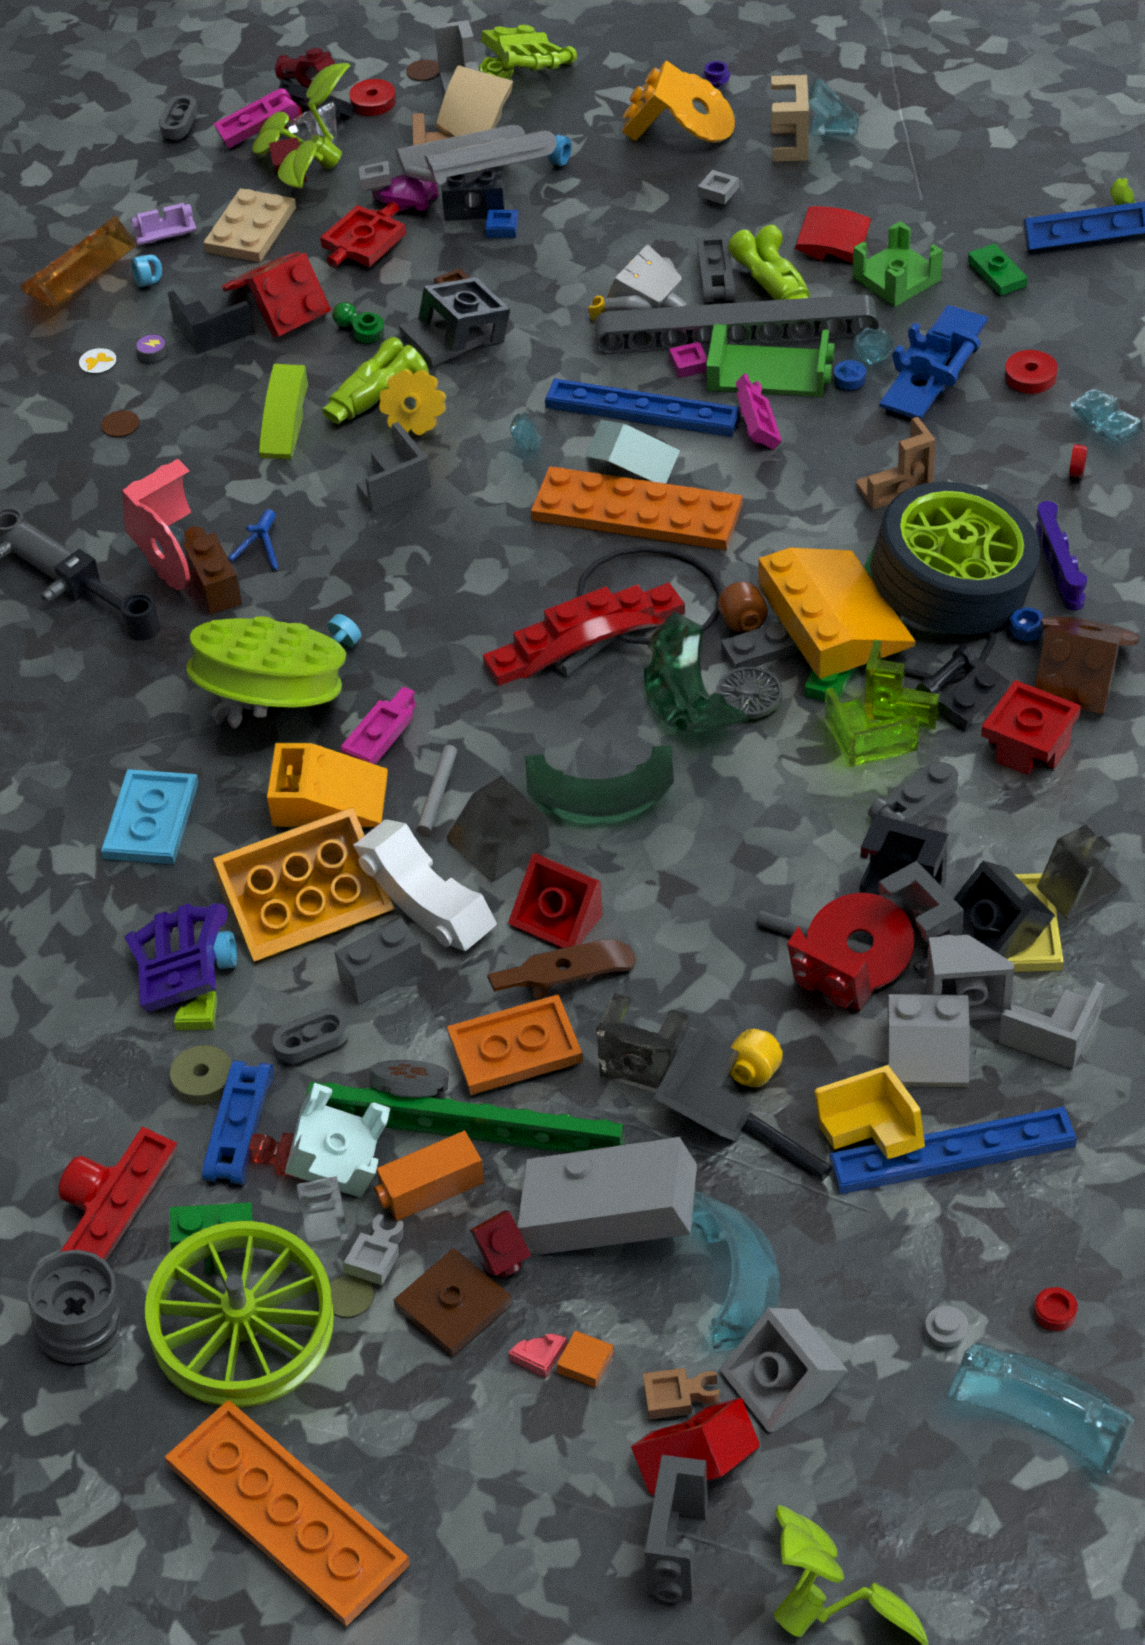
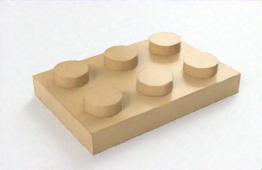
M240 188L203 242L205 252L260 263L296 209L295 198Z

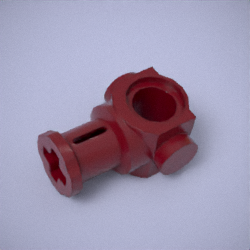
M312 48L305 52L306 55H300L297 59L289 58L287 55L279 56L275 65V74L280 81L281 79L285 81L296 79L301 86L309 88L316 75L327 66L335 64L330 52H323L322 48Z

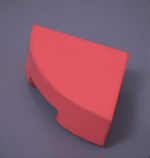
M545 1334V1337L534 1338L528 1341L524 1339L510 1350L509 1360L546 1378L565 1350L567 1338L557 1334Z

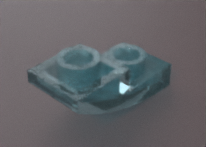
M1090 390L1071 402L1072 409L1088 426L1118 446L1143 432L1142 420L1120 411L1118 398L1101 390Z

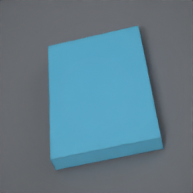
M127 769L101 849L103 859L174 865L199 784L197 774Z

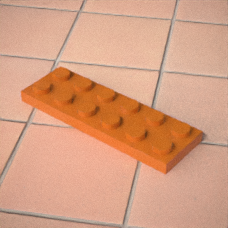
M549 466L531 509V516L533 521L727 550L743 505V495Z
M229 1399L165 1456L168 1467L346 1627L410 1566L409 1557Z

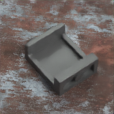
M662 1455L644 1553L647 1593L666 1602H677L681 1599L692 1600L693 1574L691 1551L674 1548L679 1516L706 1520L708 1489L705 1460Z

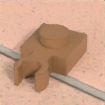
M685 1368L643 1373V1385L649 1420L692 1414L691 1402H700L706 1405L718 1403L720 1401L719 1389L712 1391L703 1389L706 1385L717 1384V1373L705 1371L697 1377L687 1379Z

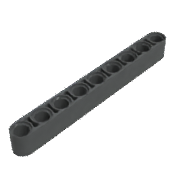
M847 295L607 311L601 313L595 319V336L597 348L601 352L618 354L663 351L700 342L702 348H709L714 324L727 325L728 345H755L821 340L823 330H829V340L868 337L878 330L879 321L876 303L872 297L868 295Z

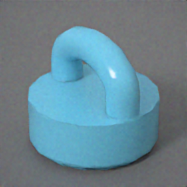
M142 255L133 257L131 260L133 277L139 287L150 286L160 281L162 265L155 255ZM149 262L154 265V276H152Z
M335 614L327 623V627L333 635L331 638L338 643L342 642L349 647H353L361 638V631L358 626L345 615Z
M231 931L218 932L213 947L217 958V966L221 970L234 968L237 964L235 937Z

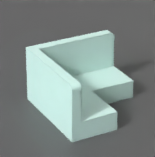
M601 420L586 456L594 460L613 463L649 481L666 484L680 450L624 423Z

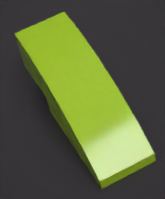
M273 365L262 420L259 447L260 458L292 459L304 417L302 406L308 388L305 365Z

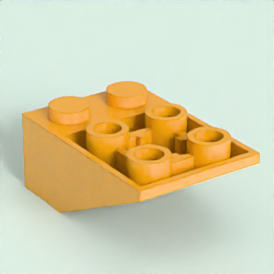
M275 743L267 793L272 826L300 827L353 807L361 827H376L382 822L388 769L313 743Z

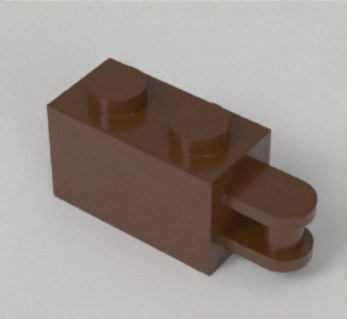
M199 526L188 528L184 533L186 542H183L186 562L190 576L209 614L212 615L242 605L237 575L215 532L206 535L204 529Z

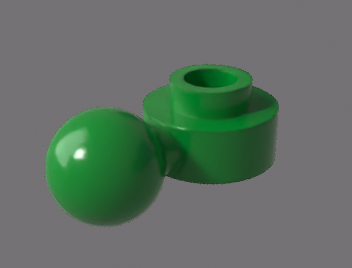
M341 302L334 307L332 312L334 322L340 327L353 326V336L356 340L371 344L382 339L384 335V321L381 316L372 312H364L357 315L356 308L348 302Z

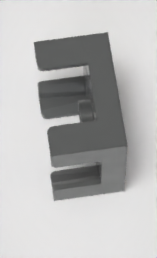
M917 861L879 881V893L882 896L885 894L893 895L903 889V902L899 907L909 918L913 929L927 944L929 937L962 935L964 909ZM928 956L913 965L914 970L923 979L927 977Z

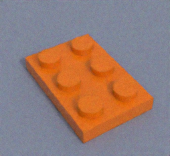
M559 994L447 1026L448 1037L470 1095L583 1063L581 1048Z

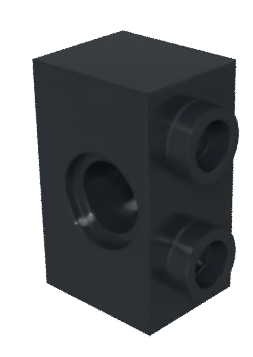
M483 169L481 171L446 177V182L442 184L441 192L445 221L486 219L488 210H505L502 169Z

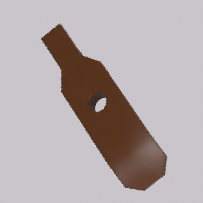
M596 940L533 955L521 966L490 973L487 978L494 992L512 987H531L533 997L539 999L544 997L548 992V988H552L553 985L583 978L586 982H589L595 975L612 971H630L637 959L630 946L619 940ZM558 967H565V968H567V969L562 970V969H559Z

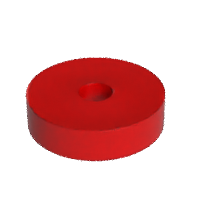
M363 80L355 84L349 92L350 103L355 105L354 111L360 115H381L390 111L396 104L395 88L386 80Z
M1039 350L1016 352L1006 361L1005 380L1011 388L1022 393L1035 394L1047 391L1057 380V362L1051 355Z

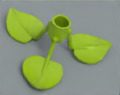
M348 63L333 64L322 69L313 79L307 90L306 96L310 99L308 106L324 136L316 134L306 142L298 137L301 146L297 150L290 152L281 163L278 177L291 187L302 188L305 173L313 158L327 170L333 168L341 158L342 151L331 142L334 137L328 132L316 106L325 101L345 71L351 67ZM285 112L274 113L264 122L252 146L255 154L263 155L270 151L269 143L278 141L280 135H285L290 139L297 137L284 129L289 121V116Z
M783 1505L776 1507V1517L783 1527L780 1539L782 1564L805 1568L797 1584L773 1612L777 1622L786 1631L800 1638L816 1619L825 1623L834 1613L857 1600L865 1599L881 1615L916 1638L921 1645H928L924 1628L911 1607L899 1596L877 1583H872L869 1588L862 1587L825 1608L823 1603L827 1598L813 1583L818 1575L840 1584L842 1582L844 1573L835 1561L838 1554L837 1548L831 1537L812 1520Z

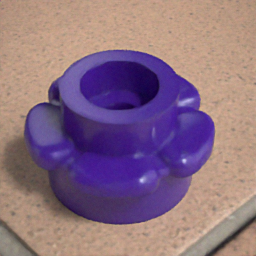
M721 61L707 63L704 68L705 71L702 73V79L709 81L715 88L723 86L729 81L731 76L727 64Z

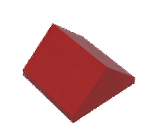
M532 853L508 924L562 948L580 945L603 915L600 881L537 853Z

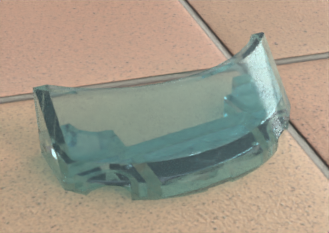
M695 1190L691 1230L692 1226L701 1229L708 1243L726 1240L732 1263L731 1281L727 1296L715 1318L711 1320V1325H709V1335L715 1353L736 1349L768 1308L778 1307L780 1271L776 1264L775 1252L769 1240L750 1218L736 1208Z
M977 1342L965 1351L947 1395L948 1398L954 1401L981 1407L1035 1428L1069 1447L1089 1461L1100 1472L1108 1476L1136 1421V1418L1130 1412L1111 1404L1112 1398L1074 1375L1015 1351H1012L1011 1354L1004 1353L988 1344Z

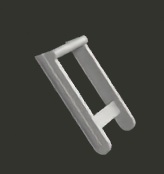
M507 125L398 148L395 151L398 156V162L401 164L406 177L442 185L446 182V177L550 155L556 148V138L549 131L543 130L525 134L520 126Z

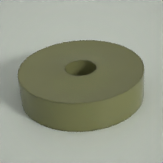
M210 1045L194 1046L180 1053L170 1068V1079L175 1094L181 1100L194 1105L210 1104L221 1099L232 1064L230 1057L222 1049ZM207 1073L204 1076H198L199 1074Z

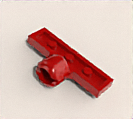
M142 1126L120 1161L114 1167H106L85 1156L73 1158L60 1178L58 1195L61 1200L82 1209L85 1214L60 1252L81 1250L94 1253L107 1261L177 1152V1142Z

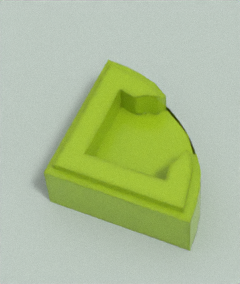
M216 991L197 996V999L187 1004L184 1008L182 1006L174 1018L175 1029H214L217 1007Z

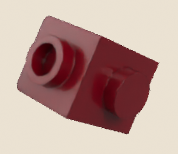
M504 1210L470 1229L484 1259L481 1265L487 1273L495 1276L499 1274L500 1277L508 1276L522 1267L521 1261L531 1256L510 1211Z

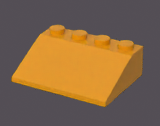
M790 547L758 558V588L819 679L847 671L915 646L916 641L893 608L880 595L874 581L852 550Z
M353 807L213 858L212 871L225 904L253 963L395 910L390 896L382 889L373 876L363 871L358 859L360 856L353 845L365 835Z

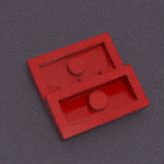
M808 207L794 249L821 261L829 253L853 264V247L865 241L871 218L840 208Z

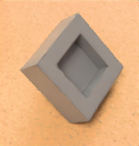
M388 161L358 167L362 191L368 189L378 191L388 185H392Z
M711 170L698 186V196L713 202L726 204L739 188V178Z

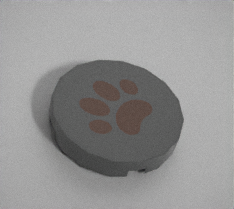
M388 1060L378 1062L371 1067L370 1084L378 1091H382V1085L390 1087V1093L394 1094V1096L412 1098L431 1097L437 1094L438 1088L443 1093L448 1090L449 1071L433 1063L415 1060Z

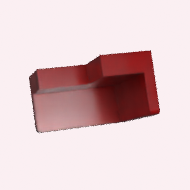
M742 1397L705 1407L686 1422L651 1431L634 1443L631 1449L648 1492L654 1495L662 1455L705 1460L707 1480L722 1477L759 1448L760 1443Z

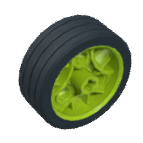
M940 481L924 483L906 489L891 501L883 516L873 549L870 567L872 580L880 595L893 609L907 619L928 629L949 634L971 635L990 632L1005 626L1010 622L1014 611L1022 608L1039 563L1041 550L1038 536L1030 521L1004 498L981 487L959 482Z

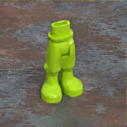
M776 225L763 227L756 237L749 230L738 231L732 236L728 243V251L737 262L751 271L752 277L773 299L810 298V291L806 288L801 274L789 260L782 258L778 253L783 242V236Z
M389 337L380 345L378 352L372 359L362 363L341 384L337 391L329 397L330 403L321 409L323 415L336 424H340L345 419L352 420L355 415L364 413L380 400V392L389 388V377L405 369L410 370L413 374L419 370H425L429 373L426 362L411 345L403 347L402 342L398 338Z

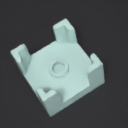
M314 1083L301 1106L285 1173L361 1198L376 1173L378 1159L373 1158L377 1140L387 1124L390 1108L377 1103H370L363 1117L325 1106L332 1094V1089Z

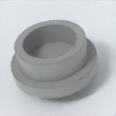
M940 1306L928 1314L925 1330L928 1337L936 1345L943 1348H951L958 1345L968 1333V1320L959 1309L952 1306Z

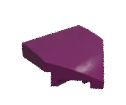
M404 174L391 178L392 185H388L378 191H371L373 198L383 203H389L390 201L397 203L399 212L414 207L417 211L426 210L429 207L428 201L439 197L435 183L406 177Z

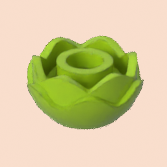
M500 56L497 58L486 57L478 67L480 72L511 80L514 70L504 67Z
M1118 178L1109 190L1115 205L1136 203L1134 192L1127 185V178Z

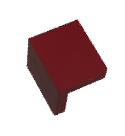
M298 137L269 143L275 174L278 173L285 157L300 146ZM306 173L303 182H307Z

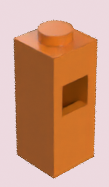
M464 1130L378 1167L376 1171L379 1185L374 1187V1192L382 1209L389 1207L395 1220L398 1221L484 1184L482 1159Z

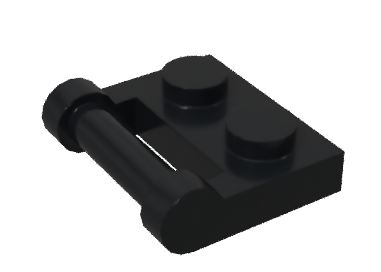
M960 645L952 653V658L930 679L925 678L916 686V692L922 700L966 730L1007 691L1010 681L978 659L969 646ZM961 668L969 673L948 694L945 695L939 690Z

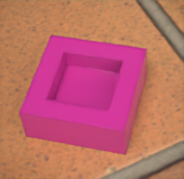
M700 342L669 349V359L679 378L707 372L708 358Z

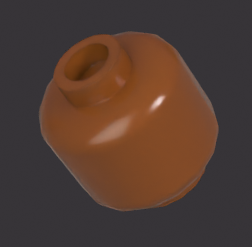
M745 581L733 583L726 587L718 598L717 606L727 627L733 632L741 634L755 630L767 618V604L759 589L752 583Z

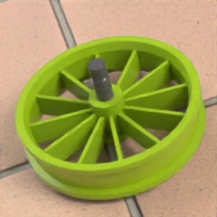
M235 1221L217 1224L196 1232L179 1243L167 1254L158 1266L149 1284L145 1302V1320L154 1356L166 1377L177 1388L194 1399L207 1404L222 1406L229 1399L238 1408L277 1400L298 1388L313 1374L322 1362L331 1342L334 1328V1310L331 1288L325 1268L314 1251L304 1241L287 1230L274 1225L254 1221ZM247 1248L242 1278L239 1275L227 1277L217 1253L230 1249ZM255 1248L279 1254L280 1256L250 1291L248 1287ZM211 1255L226 1292L221 1294L187 1270L200 1260ZM291 1262L299 1266L308 1276L265 1294ZM179 1280L214 1304L166 1299L174 1284ZM315 1290L319 1298V1312L274 1308ZM162 1315L207 1318L164 1337L162 1335ZM267 1323L315 1326V1329L305 1347H302ZM216 1332L187 1367L171 1352L172 1349ZM260 1333L295 1356V1358L282 1368L271 1373L255 1336ZM228 1338L231 1339L225 1381L198 1374ZM249 1340L264 1376L245 1381H233L239 1343Z

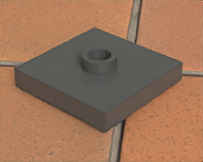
M435 309L429 326L421 323L418 317L399 325L400 334L432 367L486 343V335L478 326L469 327L466 347L463 350L452 352L444 344L447 321Z

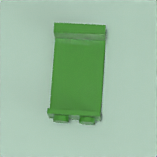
M714 324L707 360V391L738 392L736 381L746 373L752 384L756 380L760 382L762 386L761 394L823 397L825 384H831L832 364L828 363L834 362L835 343H829V330H823L820 349L728 345L727 325Z

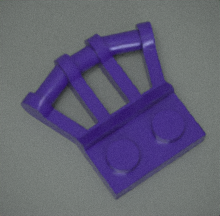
M188 903L179 906L176 912L168 914L164 911L155 914L154 920L136 933L131 931L124 936L138 962L140 1006L147 1013L216 990L214 963L217 962L213 947L220 926H223L227 920V909L224 904L213 903L209 907H195ZM197 922H204L198 942L195 945L194 925ZM178 927L180 950L171 953L170 933L173 932V928ZM155 938L156 958L150 960L145 951V944Z

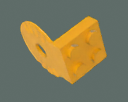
M667 60L659 69L654 67L650 71L643 87L637 86L629 98V101L632 103L623 115L625 123L622 132L634 141L645 132L665 108L669 109L676 121L686 131L707 142L718 143L725 141L733 133L735 127L733 111L728 101L723 98L722 93L718 89L714 88L709 81L701 79L696 74L682 72ZM692 100L702 103L706 108L707 114L699 113L694 108Z

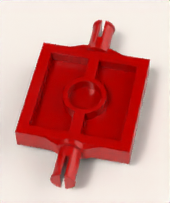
M390 201L387 206L379 211L369 210L356 205L320 237L321 247L334 252L326 259L328 265L336 268L344 259L348 258L368 267L373 265L406 235L405 224L392 219L399 212L398 204Z

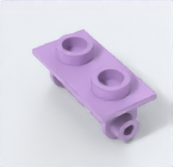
M182 202L164 207L165 217L159 218L157 209L136 213V217L131 218V226L138 245L153 243L157 240L182 236L186 233L197 231L192 218L191 205H184Z

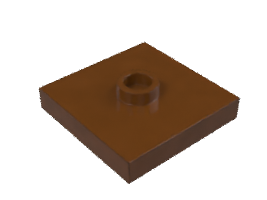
M452 1248L393 1299L397 1310L452 1357L512 1304V1296L455 1248Z

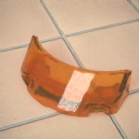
M115 215L19 287L25 294L55 308L137 247V243Z

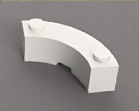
M385 819L353 845L360 856L358 861L363 871L373 876L390 898L413 921L432 934L443 946H453L466 951L497 925L481 893L464 887L453 878L445 882L430 868L433 865V860L418 843L407 823Z

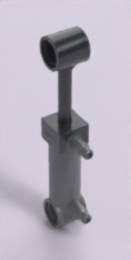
M15 507L0 509V561L9 554L15 553L54 579L55 582L41 593V598L44 602H49L62 593L77 601L88 592H92L121 611L127 635L130 638L144 641L157 635L160 630V623L154 598L150 594L137 592L125 598L101 583L95 558L81 549L72 552L26 522L23 513Z

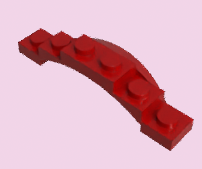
M669 582L645 592L637 584L614 594L605 586L544 610V621L513 632L514 642L483 654V664L498 686L518 678H528L552 663L602 640L638 629L658 627L665 621L684 614L685 603Z

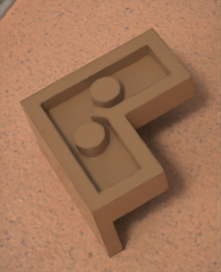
M919 417L911 419L910 438L899 441L898 466L856 481L857 489L872 510L889 505L896 496L906 489L934 482L936 440Z

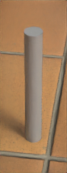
M446 745L443 748L417 826V832L421 835H429L431 833L457 754V749L454 746Z

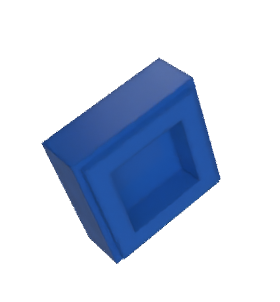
M488 210L485 226L486 237L516 238L519 221L518 210Z

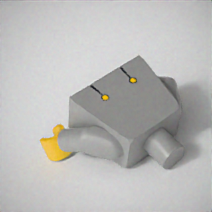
M646 245L615 277L607 299L604 300L599 295L593 298V306H588L590 318L595 321L598 315L607 311L687 306L688 303L676 295L682 281L681 275L677 273L670 258L661 257L649 245Z

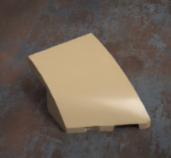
M458 65L446 90L436 122V128L451 137L496 128L502 117V107L512 92L513 81Z

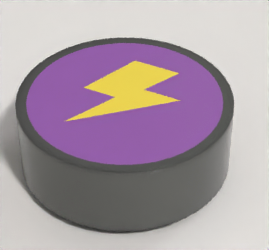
M146 334L135 343L137 357L144 362H158L168 353L166 339L159 334Z

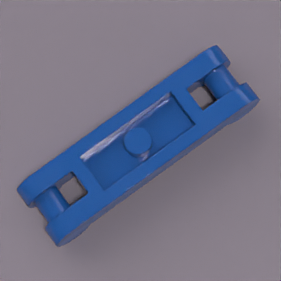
M233 1060L203 1163V1181L217 1182L218 1178L230 1179L231 1184H245L248 1163L267 1092L273 1082V1064L260 1063L259 1066H247L246 1061ZM222 1156L233 1157L232 1164L221 1163Z

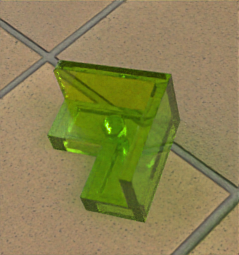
M874 639L866 667L865 718L936 729L940 713L939 694L904 688L905 664L881 660L882 641Z
M834 688L826 689L825 718L849 768L918 750L919 722L915 716L907 718L905 715L871 724L860 699L840 703Z

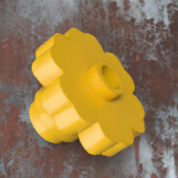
M408 369L389 377V388L380 392L381 402L379 406L382 413L389 415L387 419L388 426L392 428L393 423L399 422L407 433L413 431L416 435H422L428 430L435 428L438 423L436 416L442 415L446 410V395L443 391L437 390L438 379L429 375L425 370H419L413 374ZM410 397L415 399V407L411 404Z

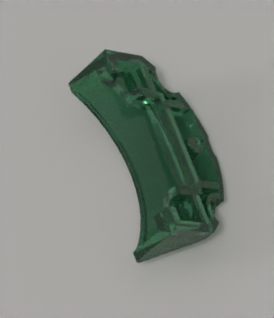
M674 611L651 635L648 645L653 655L650 665L644 668V683L646 695L651 702L654 713L664 723L685 732L706 731L748 721L746 713L727 704L724 696L716 692L710 696L708 695L703 684L700 667L704 629L702 625Z
M673 744L653 746L650 758L646 762L636 765L635 771L607 779H585L564 774V770H558L550 766L546 761L545 754L526 755L527 793L548 810L560 817L575 822L596 824L598 822L614 823L626 820L640 814L656 803L674 783Z

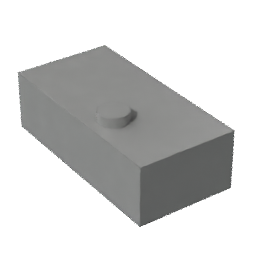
M680 1137L527 1159L517 1227L536 1255L691 1234L697 1164Z

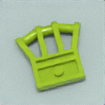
M518 25V28L498 26L494 30H482L480 41L500 56L506 69L513 70L515 67L529 68L531 71H540L543 67L552 70L557 69L561 64L568 65L574 63L577 59V52L572 46L561 48L548 41L545 32H536L529 25Z

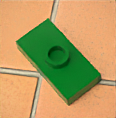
M995 243L968 253V263L1000 296L1027 286L1028 277Z

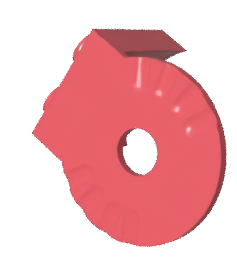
M176 459L167 465L160 466L155 472L145 478L130 483L127 488L122 490L125 532L139 546L142 553L146 555L148 563L156 570L157 575L164 579L170 587L180 591L188 587L190 573L182 549L168 526L192 512L187 503L183 488V478L189 470L179 459ZM155 540L160 544V546H161V548H162V550H163V552H164V555H163L162 552L159 550V548H158V546H157Z

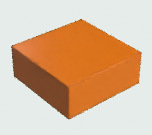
M575 1330L557 1363L558 1373L597 1388L614 1355V1346Z

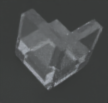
M337 1176L296 1184L308 1245L317 1246L349 1239Z

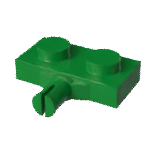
M252 1202L170 1207L171 1250L189 1236L205 1228L226 1222L252 1221ZM218 1252L217 1254L221 1261V1252ZM211 1255L204 1258V1272L208 1275H212ZM214 1264V1273L217 1275L219 1273Z

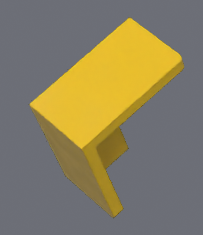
M889 1065L815 1089L814 1095L819 1128L834 1150L871 1137L887 1160L925 1147L920 1107Z

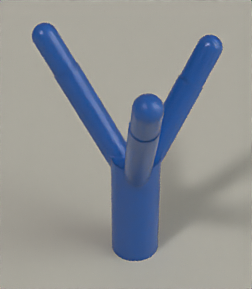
M266 509L256 525H248L246 527L248 532L253 533L228 556L230 562L234 561L257 538L263 539L272 569H278L275 553L268 535V531L276 518L274 511Z

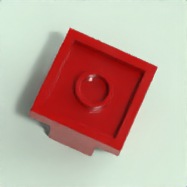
M1014 680L982 725L981 736L987 738L988 743L997 744L996 761L1001 765L1028 775L1032 770L1034 757L1047 762L1048 767L1055 769L1070 746L1072 726L1080 716L1081 705Z

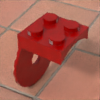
M295 252L270 261L232 279L221 287L222 291L226 292L248 284L272 337L281 336L331 311L306 252Z
M853 893L841 896L826 904L813 918L808 929L807 939L798 926L787 942L793 977L801 987L809 991L816 989L828 995V998L837 1006L842 1008H848L849 1006L860 1012L874 990L893 982L905 971L913 955L915 941L911 922L898 905L879 895ZM863 931L872 936L874 942L868 951L857 953L848 947V938L855 932Z

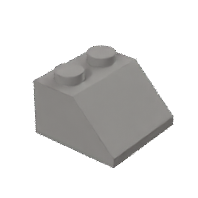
M969 935L929 937L926 977L927 995H968L969 1020L1001 1018L1005 1009L1011 1010L1014 965L1011 961Z
M889 994L887 1021L888 1065L903 1086L969 1088L970 1026L968 995Z
M768 1308L719 1369L768 1432L776 1431L823 1402L848 1372L847 1368L798 1309Z

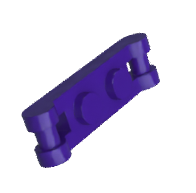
M1043 501L1037 506L1038 521L1035 528L1040 547L1064 606L1069 610H1080L1085 604V594L1083 591L1086 589L1087 576L1079 571L1076 556L1070 555L1066 532H1061L1056 521L1058 506L1054 502Z

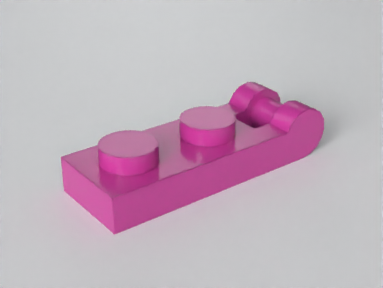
M280 88L214 123V126L229 149L257 134L264 122L274 113L285 112L289 116V120L299 114V107L291 100L287 90Z

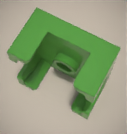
M901 221L889 228L888 248L867 259V243L865 242L853 247V278L894 307L941 281L943 250L935 244L930 245L929 261L910 248L911 229Z

